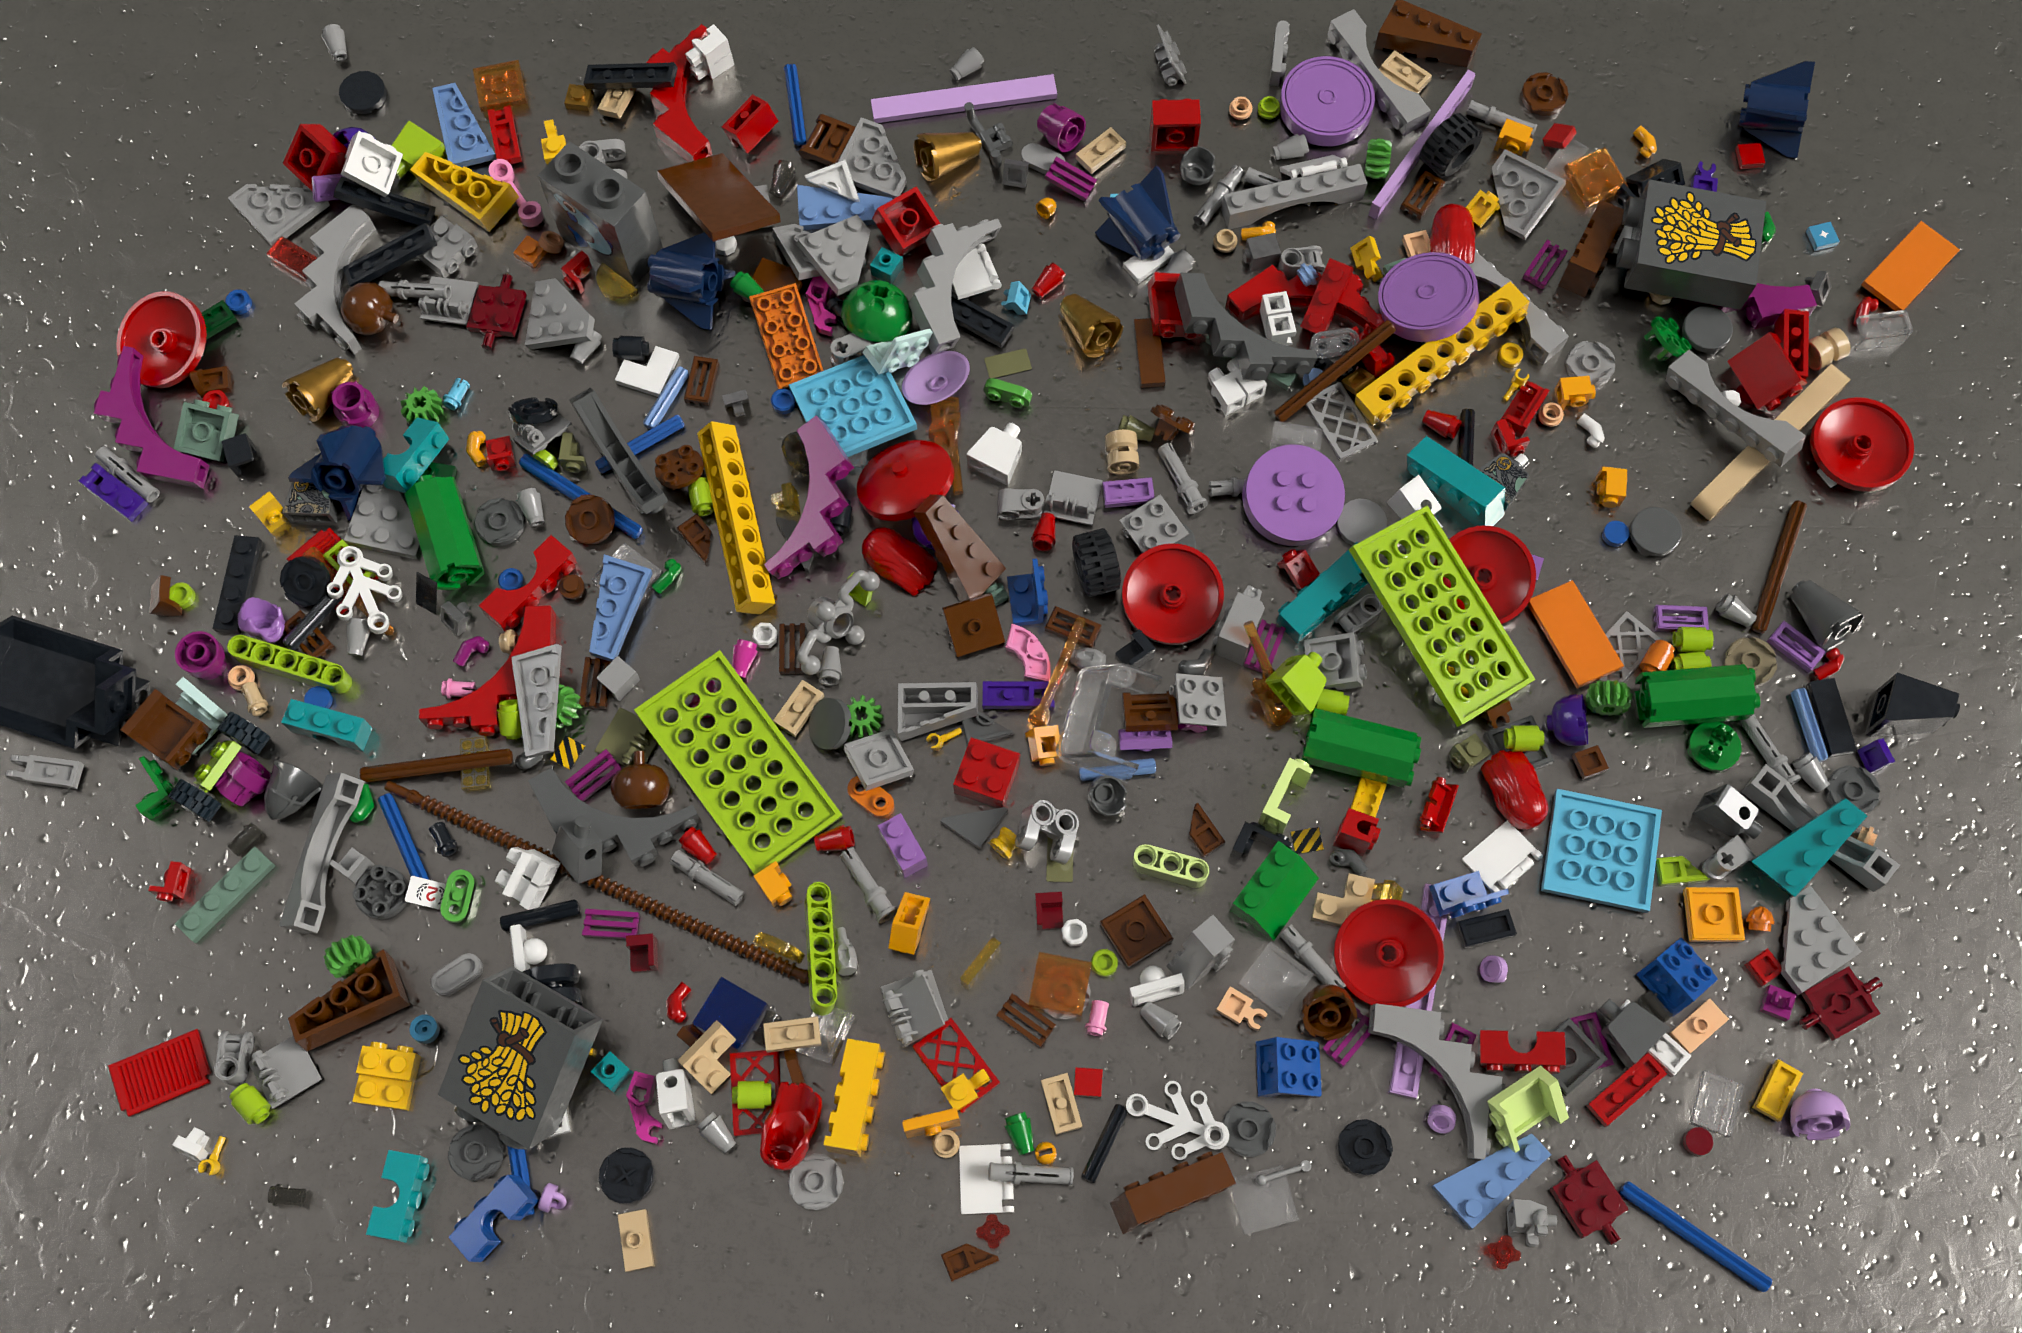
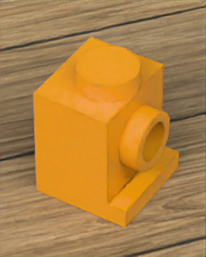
M1506 119L1494 150L1498 151L1499 148L1506 149L1522 156L1524 151L1529 152L1534 139L1530 138L1533 128Z
M1590 376L1560 378L1554 389L1557 404L1560 405L1563 411L1566 406L1575 408L1584 406L1590 399H1595L1596 395L1595 386L1591 385Z
M1602 466L1596 476V481H1598L1596 493L1600 495V504L1607 508L1620 507L1626 498L1627 469Z
M1058 725L1035 727L1025 733L1029 742L1032 762L1039 761L1040 766L1055 764V760L1063 756Z
M776 861L754 875L757 884L773 907L778 904L783 906L793 898L788 889L792 885L784 873L779 875L781 869Z

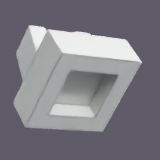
M194 1127L187 1138L178 1135L172 1146L179 1154L200 1163L209 1156L204 1148L210 1138L205 1135L204 1131Z

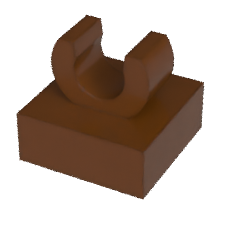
M1503 699L1479 714V717L1487 719L1488 725L1496 729L1498 728L1496 724L1497 717L1500 716L1502 722L1509 723L1510 718L1507 712L1513 709L1510 701Z

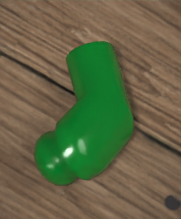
M1765 212L1761 244L1766 241L1767 243L1770 242L1776 233V228L1769 212Z
M669 559L665 562L664 568L666 571L651 585L659 594L672 584L681 572V565L675 559Z
M368 784L363 785L357 807L349 817L354 823L365 820L374 809V801Z

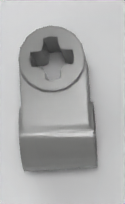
M1313 245L1284 250L1278 264V271L1281 270L1287 279H1292L1298 275L1297 270L1301 268L1300 265L1305 263L1307 266L1311 264L1316 272L1322 275L1325 270V265L1322 264L1321 259L1322 248Z
M853 333L835 339L830 346L832 353L830 357L831 364L835 367L864 355L865 347L875 344L874 341L862 339Z
M1006 488L998 491L997 516L1001 519H1038L1045 511L1044 496L1037 489Z
M1367 594L1353 605L1343 609L1333 620L1335 623H1339L1347 633L1354 632L1358 636L1379 619L1383 605L1376 594ZM1372 605L1377 611L1369 612L1364 606Z
M1737 835L1704 861L1703 871L1709 879L1718 881L1733 870L1739 869L1755 857V855Z
M222 1031L219 1036L214 1073L216 1077L229 1085H240L247 1078L248 1062L254 1047L252 1032H245L243 1035ZM235 1065V1072L227 1077L228 1069Z

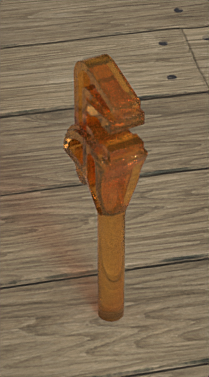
M950 396L940 402L930 404L932 424L929 427V439H934V443L940 446L943 445L944 441L948 446L949 457L954 466L953 493L959 495L963 493L958 450L961 414L956 412L960 411L959 398ZM940 410H943L944 417H941ZM949 411L956 412L952 415L947 414Z
M1247 621L1243 626L1262 669V679H1253L1252 685L1254 690L1250 693L1254 699L1260 702L1267 721L1270 724L1282 726L1293 714L1284 704L1281 706H1275L1274 704H1279L1282 701L1265 681L1275 670L1271 666L1254 622Z

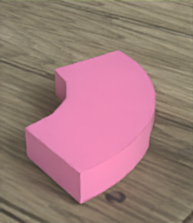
M1011 624L1005 650L1014 653L1022 661L1025 669L1024 679L1050 682L1051 668L1049 657L1044 647L1038 641V638L1025 628Z

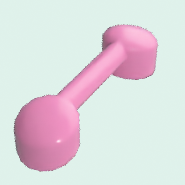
M504 159L494 160L489 166V174L494 180L511 184L518 194L519 198L516 200V204L519 207L518 214L521 223L527 227L538 226L544 218L540 204L535 201L526 202L513 183L515 174L508 161Z

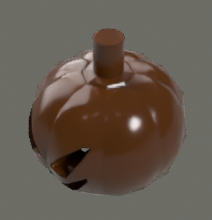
M358 283L348 289L343 297L341 315L347 327L359 335L369 336L378 334L385 329L389 322L397 323L399 319L398 314L392 313L393 301L390 299L389 293L385 288L376 283Z
M634 751V765H628L618 770L611 782L613 800L623 809L660 807L668 798L670 789L669 778L664 770L656 765L645 764L644 751Z

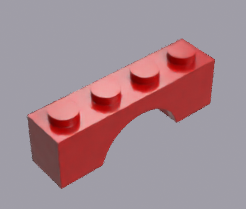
M552 535L533 552L537 561V569L534 577L528 584L516 590L496 588L479 604L483 613L504 632L515 628L520 623L525 613V607L537 606L539 600L546 593L552 592L557 586V582L564 575L570 574L575 568L577 561L573 553Z

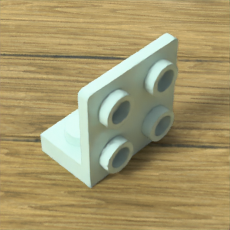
M926 329L896 337L893 341L872 344L865 347L863 354L878 374L894 372L903 367H912L919 361V356L929 344V339L933 332L931 329Z
M182 677L176 685L183 692L175 704L212 729L208 733L206 741L198 745L193 751V755L216 733L217 728L227 714L187 679Z

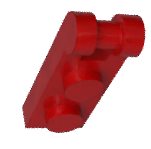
M511 105L503 106L504 109L487 110L496 159H504L510 164L522 162Z

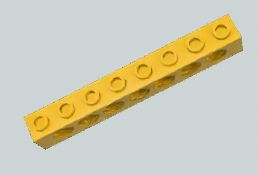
M1511 281L1478 304L1474 317L1463 329L1447 338L1425 343L1357 393L1355 405L1372 425L1379 421H1386L1392 415L1391 410L1396 407H1405L1412 400L1411 397L1418 392L1420 394L1424 393L1437 378L1439 380L1443 379L1448 375L1453 366L1463 364L1468 360L1472 352L1485 348L1489 340L1495 335L1497 337L1501 336L1514 321L1518 323L1523 320L1528 313L1530 301ZM1503 310L1506 312V314L1499 315L1498 313H1496V311ZM1483 324L1487 326V328L1480 329L1476 325ZM1464 338L1468 342L1460 343L1457 339ZM1444 352L1447 353L1449 356L1443 358L1440 357L1438 353ZM1424 366L1429 368L1430 370L1428 372H1422L1418 368ZM1408 381L1410 385L1402 386L1399 382ZM1388 394L1390 395L1391 399L1385 401L1382 400L1380 396Z
M711 421L697 435L736 612L762 614L775 605L769 572L764 565L766 563L764 549L762 547L735 425Z

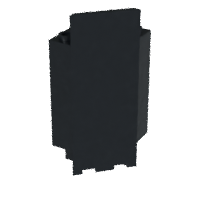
M13 615L0 622V725L74 749L89 738L119 747L123 739L120 729L136 712L139 704L135 700L141 690L147 689L150 682L136 677V669L123 665V650Z

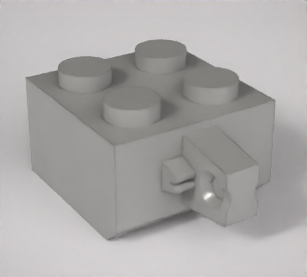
M1248 585L1243 594L1237 593L1235 600L1229 599L1224 611L1223 620H1220L1214 634L1215 637L1212 643L1216 645L1214 654L1243 665L1258 631L1259 622L1265 609L1262 601H1260L1261 590Z

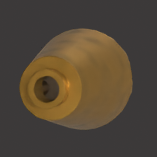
M973 132L921 133L917 135L918 139L914 140L917 165H922L924 172H921V174L927 181L936 180L979 155L982 148L980 138Z
M1078 294L1067 295L1061 301L1060 312L1080 348L1088 357L1096 358L1105 354L1104 349L1108 346L1113 348L1117 344L1123 332V325L1117 316Z
M334 358L285 380L282 388L287 387L288 392L285 395L292 406L303 416L309 414L312 417L309 420L316 422L333 403L331 392H334L340 384L349 382L352 379L353 367L346 359Z

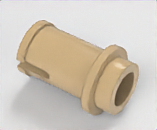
M248 682L240 688L247 701L249 713H252L253 716H259L268 710V702L262 698L256 682Z

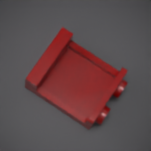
M1154 272L1147 284L1153 336L1195 339L1201 335L1185 333L1174 292V287L1180 274Z
M1771 332L1727 361L1757 409L1763 411L1776 409L1782 404L1781 400L1787 396L1793 397L1803 390L1802 387L1807 384V381L1799 375L1780 345L1782 342L1777 334Z

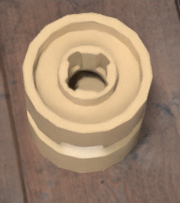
M1835 327L1820 334V336L1809 339L1808 366L1813 370H1820L1830 365L1833 361H1838L1848 356L1851 348L1845 333Z
M1123 429L1108 433L1105 436L1106 451L1108 453V471L1116 475H1125L1137 471L1140 468L1139 455L1136 451L1138 449L1137 434L1134 431Z

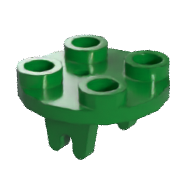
M1658 316L1651 320L1652 330L1644 338L1646 341H1653L1657 338L1664 347V350L1657 355L1659 361H1665L1672 355L1679 358L1692 348L1688 340L1681 337L1678 333L1679 326L1672 318L1665 320Z
M1721 722L1700 724L1691 733L1688 741V755L1699 766L1715 773H1721L1724 770L1730 769L1739 760L1742 752L1741 741L1737 733L1729 725Z

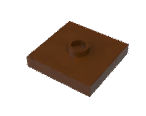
M991 593L942 608L957 657L1005 642Z
M1145 894L1104 918L1099 923L1128 968L1174 939Z

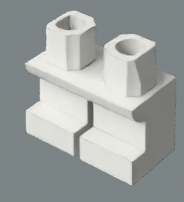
M714 24L706 29L708 36L702 41L693 39L692 44L694 48L685 53L688 62L691 64L689 67L690 72L698 81L706 75H709L713 80L734 66L728 39Z
M1287 291L1262 295L1260 314L1266 338L1282 345H1293L1291 337L1296 335V328Z
M1237 357L1227 363V368L1230 371L1229 374L1224 375L1220 368H1215L1208 374V380L1212 386L1211 394L1214 397L1216 396L1225 416L1244 407V404L1247 405L1264 396L1267 383L1264 380H1243Z
M513 847L509 850L506 857L507 861L516 865L513 872L502 869L498 873L495 882L504 888L502 894L515 898L522 907L527 910L538 908L549 888L548 884H551L561 863L535 849L525 850Z

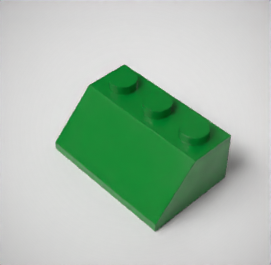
M1278 841L1235 899L1230 911L1274 942L1319 877L1300 855Z

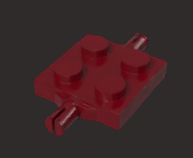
M509 274L502 275L500 286L479 285L466 327L469 332L485 335L481 347L486 350L492 349L495 337H515L527 294L524 290L510 289L513 277Z
M1849 966L1801 993L1810 1007L1811 1014L1800 1019V1025L1810 1020L1809 1023L1802 1026L1804 1030L1819 1023L1832 1041L1881 1014L1873 1003L1870 993L1883 987L1882 981L1872 986V984L1880 980L1878 977H1874L1868 982L1863 983L1855 976Z
M1567 1154L1556 1160L1566 1175L1560 1183L1549 1190L1579 1237L1582 1239L1592 1232L1602 1230L1610 1245L1619 1241L1621 1238L1611 1224L1619 1215L1629 1209L1599 1162L1596 1160L1585 1167L1575 1169Z

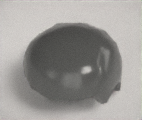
M1200 146L1191 147L1181 160V176L1189 184L1198 186L1208 183L1216 171L1214 166L1215 156L1207 148Z
M1111 775L1098 776L1089 785L1087 800L1095 812L1104 816L1117 815L1126 807L1125 798L1127 790L1116 777Z

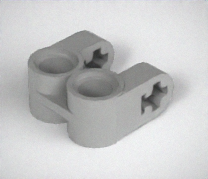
M620 139L585 141L579 146V148L594 156L603 164H606L608 161L621 160L626 156L625 143ZM613 169L627 179L626 171Z
M1046 800L1037 801L1022 811L1015 845L1026 851L1032 850L1040 830L1053 839L1050 859L1065 865L1073 851L1079 827L1078 817L1069 809L1059 810L1054 808ZM1036 811L1040 814L1041 820L1037 818ZM1059 820L1063 823L1064 829L1061 828Z

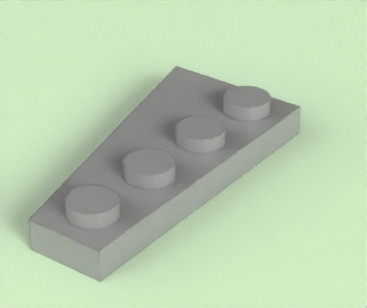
M559 644L511 657L525 757L528 758L554 752L562 646Z

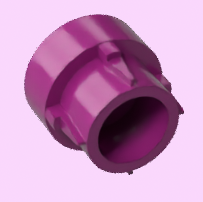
M1053 103V105L1047 106L1041 112L1037 120V128L1047 138L1049 144L1062 152H1068L1074 149L1081 141L1085 132L1086 121L1083 116L1072 109Z
M357 381L342 383L336 387L334 392H331L334 414L343 426L354 425L363 428L365 426L370 427L376 422L379 416V405L372 393L361 384H358Z
M203 631L189 633L176 646L175 660L178 666L188 675L204 680H212L223 676L222 673L227 666L224 648L211 634Z
M238 752L215 785L219 792L236 805L244 806L255 795L258 796L265 791L271 773L251 756Z

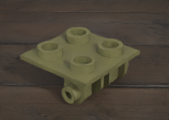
M620 707L594 752L600 754L607 749L618 764L628 766L634 765V751H644L646 764L657 742L637 715Z

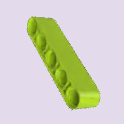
M244 635L232 637L227 644L228 652L243 665L310 686L325 687L328 691L337 694L347 692L352 686V678L338 664ZM247 646V649L239 654L240 650ZM270 654L267 660L262 661L265 655ZM290 661H294L291 667L286 668V665ZM318 668L315 674L309 675L311 670ZM341 675L339 681L332 683L336 676Z
M814 882L808 887L804 902L809 996L812 1011L817 1015L825 1016L832 1012L837 1000L830 888L823 882ZM820 895L824 900L815 901L811 896ZM819 919L822 920L825 923V925L821 927L816 926L813 923V921ZM820 944L825 946L827 950L819 952L814 946ZM824 970L829 976L825 978L819 977L816 971ZM826 996L830 1002L823 1004L817 1000V997Z

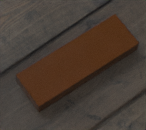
M1151 318L1134 319L1141 388L1165 386L1160 336H1153Z

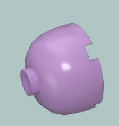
M1821 1089L1807 1090L1793 1102L1790 1111L1793 1133L1797 1137H1800L1799 1133L1808 1134L1807 1140H1826L1840 1136L1839 1130L1845 1127L1847 1131L1851 1124L1843 1102L1836 1095Z

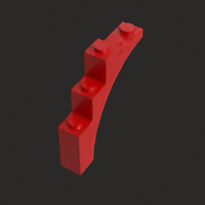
M702 24L695 30H692L688 37L680 44L675 45L670 53L662 48L646 62H675L678 68L674 87L653 88L650 92L653 107L662 113L653 123L656 137L687 162L712 155L709 140L696 128L688 115L685 104L686 85L691 73L689 68L691 64L688 62L685 53L694 48L692 44L693 39L702 41L708 36L706 30L708 28Z
M1271 265L1229 293L1225 307L1238 322L1243 323L1260 314L1262 295L1287 291L1290 307L1308 308L1322 275L1317 272L1318 277L1315 278L1317 284L1314 286L1311 284L1306 287L1298 275L1287 281L1285 274L1281 270L1278 271L1274 265ZM1352 273L1345 291H1343L1337 303L1334 314L1349 320L1363 330L1365 329V323H1368L1372 328V332L1384 322L1382 315L1372 309L1366 297L1361 296L1362 281L1358 275Z
M552 606L525 607L523 626L517 644L504 665L480 688L461 699L441 706L419 709V720L425 727L429 729H442L443 726L453 725L457 728H466L471 724L474 731L481 736H493L495 733H499L497 714L499 703L504 700L517 699L511 657L556 644V613Z

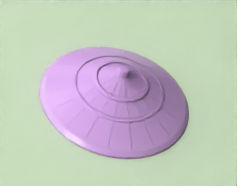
M942 351L928 355L918 361L906 373L902 382V393L908 401L914 404L928 405L940 402L957 392L965 383L970 371L969 362L964 355L955 351Z

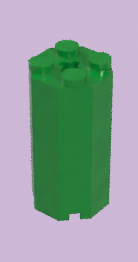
M432 475L421 476L418 482L414 483L406 491L405 497L429 577L437 582V590H456L461 588L459 583L465 581L467 586L474 584L485 573L455 478L433 477Z
M1745 664L1641 672L1635 680V685L1640 684V691H1634L1637 717L1640 721L1645 720L1642 724L1644 728L1747 720L1754 714V709L1760 707L1761 703L1760 696L1756 693L1754 686L1756 680L1754 668H1747Z
M1314 708L1305 739L1306 747L1303 748L1301 760L1310 765L1404 788L1405 785L1411 786L1414 763H1418L1421 748H1419L1421 737L1417 736L1418 733Z

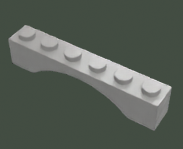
M1353 9L1331 20L1328 31L1330 42L1336 45L1344 60L1355 64L1368 76L1374 88L1375 99L1378 101L1380 109L1390 117L1393 126L1399 129L1402 135L1405 136L1426 125L1431 110L1420 95L1393 83L1374 64L1366 45L1367 25Z
M1356 164L1224 194L1221 211L1227 229L1230 230L1251 225L1275 211L1297 204L1318 201L1343 204L1363 199L1367 181L1361 165Z
M1475 248L1474 262L1468 265L1475 273L1478 290L1492 295L1511 280L1500 274L1491 262L1486 261ZM1522 293L1530 301L1526 317L1518 322L1524 337L1525 348L1544 365L1564 347L1569 336L1561 326L1556 325L1548 317L1544 310L1539 309L1526 294Z
M1690 350L1668 367L1665 381L1672 389L1681 392L1691 403L1697 404L1711 418L1717 419L1725 425L1728 431L1737 434L1748 446L1757 449L1770 462H1774L1779 467H1782L1802 449L1806 435L1787 421L1758 417L1731 403L1716 387L1710 375L1708 363Z
M1767 764L1755 773L1741 791V793L1792 831L1818 815L1801 799L1789 781ZM1851 836L1830 858L1832 862L1872 892L1886 885L1900 866V864L1880 849Z
M344 773L326 775L279 924L280 927L302 934L318 933L326 908L325 886L329 862L345 824L357 807L365 781Z

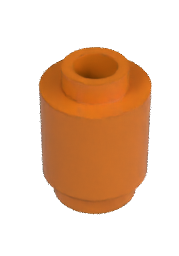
M1656 640L1655 643H1652L1639 665L1642 672L1666 671L1674 657L1673 652L1675 648L1673 645L1664 640Z

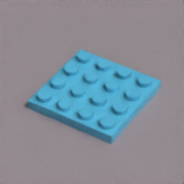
M865 355L789 384L790 391L805 422L807 423L817 415L828 426L847 457L917 430V424L891 372L878 374Z
M1556 789L1554 792L1541 891L1648 913L1651 906L1662 810Z

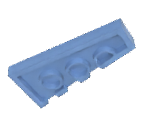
M456 83L432 88L448 161L457 166L466 167L496 160V154L488 143L474 115L471 113Z
M797 185L799 225L803 226V230L823 229L855 215H858L866 225H876L872 218L877 208L893 199L892 197L857 193L860 202H854L824 188Z
M604 554L599 598H597L596 618L593 624L589 651L591 656L612 662L619 655L652 576L651 569Z
M1532 1133L1518 1140L1520 1148L1518 1152H1513L1507 1146L1486 1157L1485 1160H1480L1431 1186L1470 1230L1552 1155Z

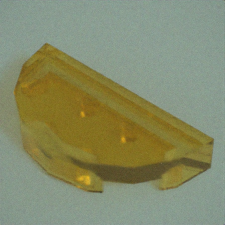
M602 262L597 270L596 279L600 291L606 297L612 300L631 299L638 294V290Z
M758 932L753 941L755 944L798 964L802 962L805 956L796 947L763 932Z

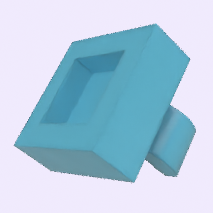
M1020 281L1011 282L1010 289L1005 290L1003 293L1007 297V301H1002L1001 305L1007 310L1013 309L1018 315H1025L1028 311L1031 293Z

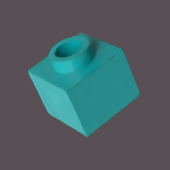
M881 247L870 264L871 275L893 284L904 267L903 257Z
M611 1051L591 1071L614 1093L633 1073ZM610 1066H614V1072L611 1075H607L606 1070Z

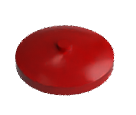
M160 291L149 294L138 300L124 316L117 334V356L122 353L123 346L132 347L143 355L140 372V384L151 388H167L176 385L190 375V372L196 368L203 355L207 337L203 315L191 300L177 293Z
M1854 397L1842 399L1831 404L1818 417L1811 431V450L1817 465L1831 480L1852 490L1870 492L1887 488L1897 482L1912 463L1914 441L1908 425L1892 408L1873 399Z
M926 440L901 442L878 453L867 463L858 478L857 495L866 512L875 518L885 521L910 519L915 517L913 512L930 494L943 496L947 494L954 480V466L947 451L934 442Z
M1495 526L1470 527L1452 536L1449 541L1500 623L1504 624L1521 613L1529 603L1536 585V567L1526 545L1511 532ZM1437 559L1434 561L1435 566H1438ZM1443 577L1444 584L1451 588L1450 580ZM1457 599L1456 602L1458 607L1464 610V603L1462 602V600ZM1470 620V626L1478 627L1474 621Z
M1183 544L1158 545L1142 553L1129 567L1122 586L1123 608L1132 626L1137 631L1140 629L1148 639L1165 645L1186 644L1203 636L1217 621L1224 601L1223 581L1215 564L1201 551Z
M1396 899L1371 901L1354 910L1342 923L1334 948L1335 964L1343 983L1346 984V987L1356 997L1371 1005L1377 1003L1404 1007L1420 1000L1437 983L1443 969L1445 957L1443 940L1433 920L1415 905Z

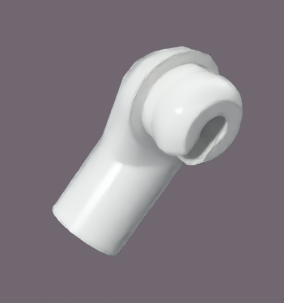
M1584 413L1577 421V424L1591 434L1587 439V443L1597 448L1605 439L1602 427Z

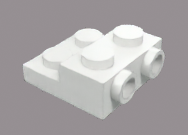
M358 131L350 141L341 175L386 197L390 192L403 154L396 151L393 146L377 141L372 135Z

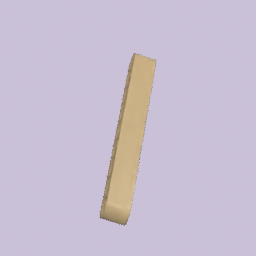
M1830 364L1775 420L1787 421L1801 431L1851 379L1833 364ZM1747 446L1690 505L1710 521L1770 461L1754 447Z

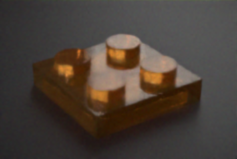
M519 60L473 69L481 112H486L489 109H501L503 106L527 104Z
M1606 147L1574 160L1563 168L1586 208L1599 203L1600 200L1614 196L1622 184L1628 187Z
M1039 952L1028 1006L1082 1017L1092 962Z

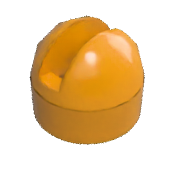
M1048 197L1041 199L1036 204L1038 214L1045 219L1050 218L1056 211V202Z
M1041 1142L1035 1148V1158L1040 1164L1049 1165L1056 1159L1057 1151L1052 1143ZM1052 1148L1053 1153L1039 1156V1151Z

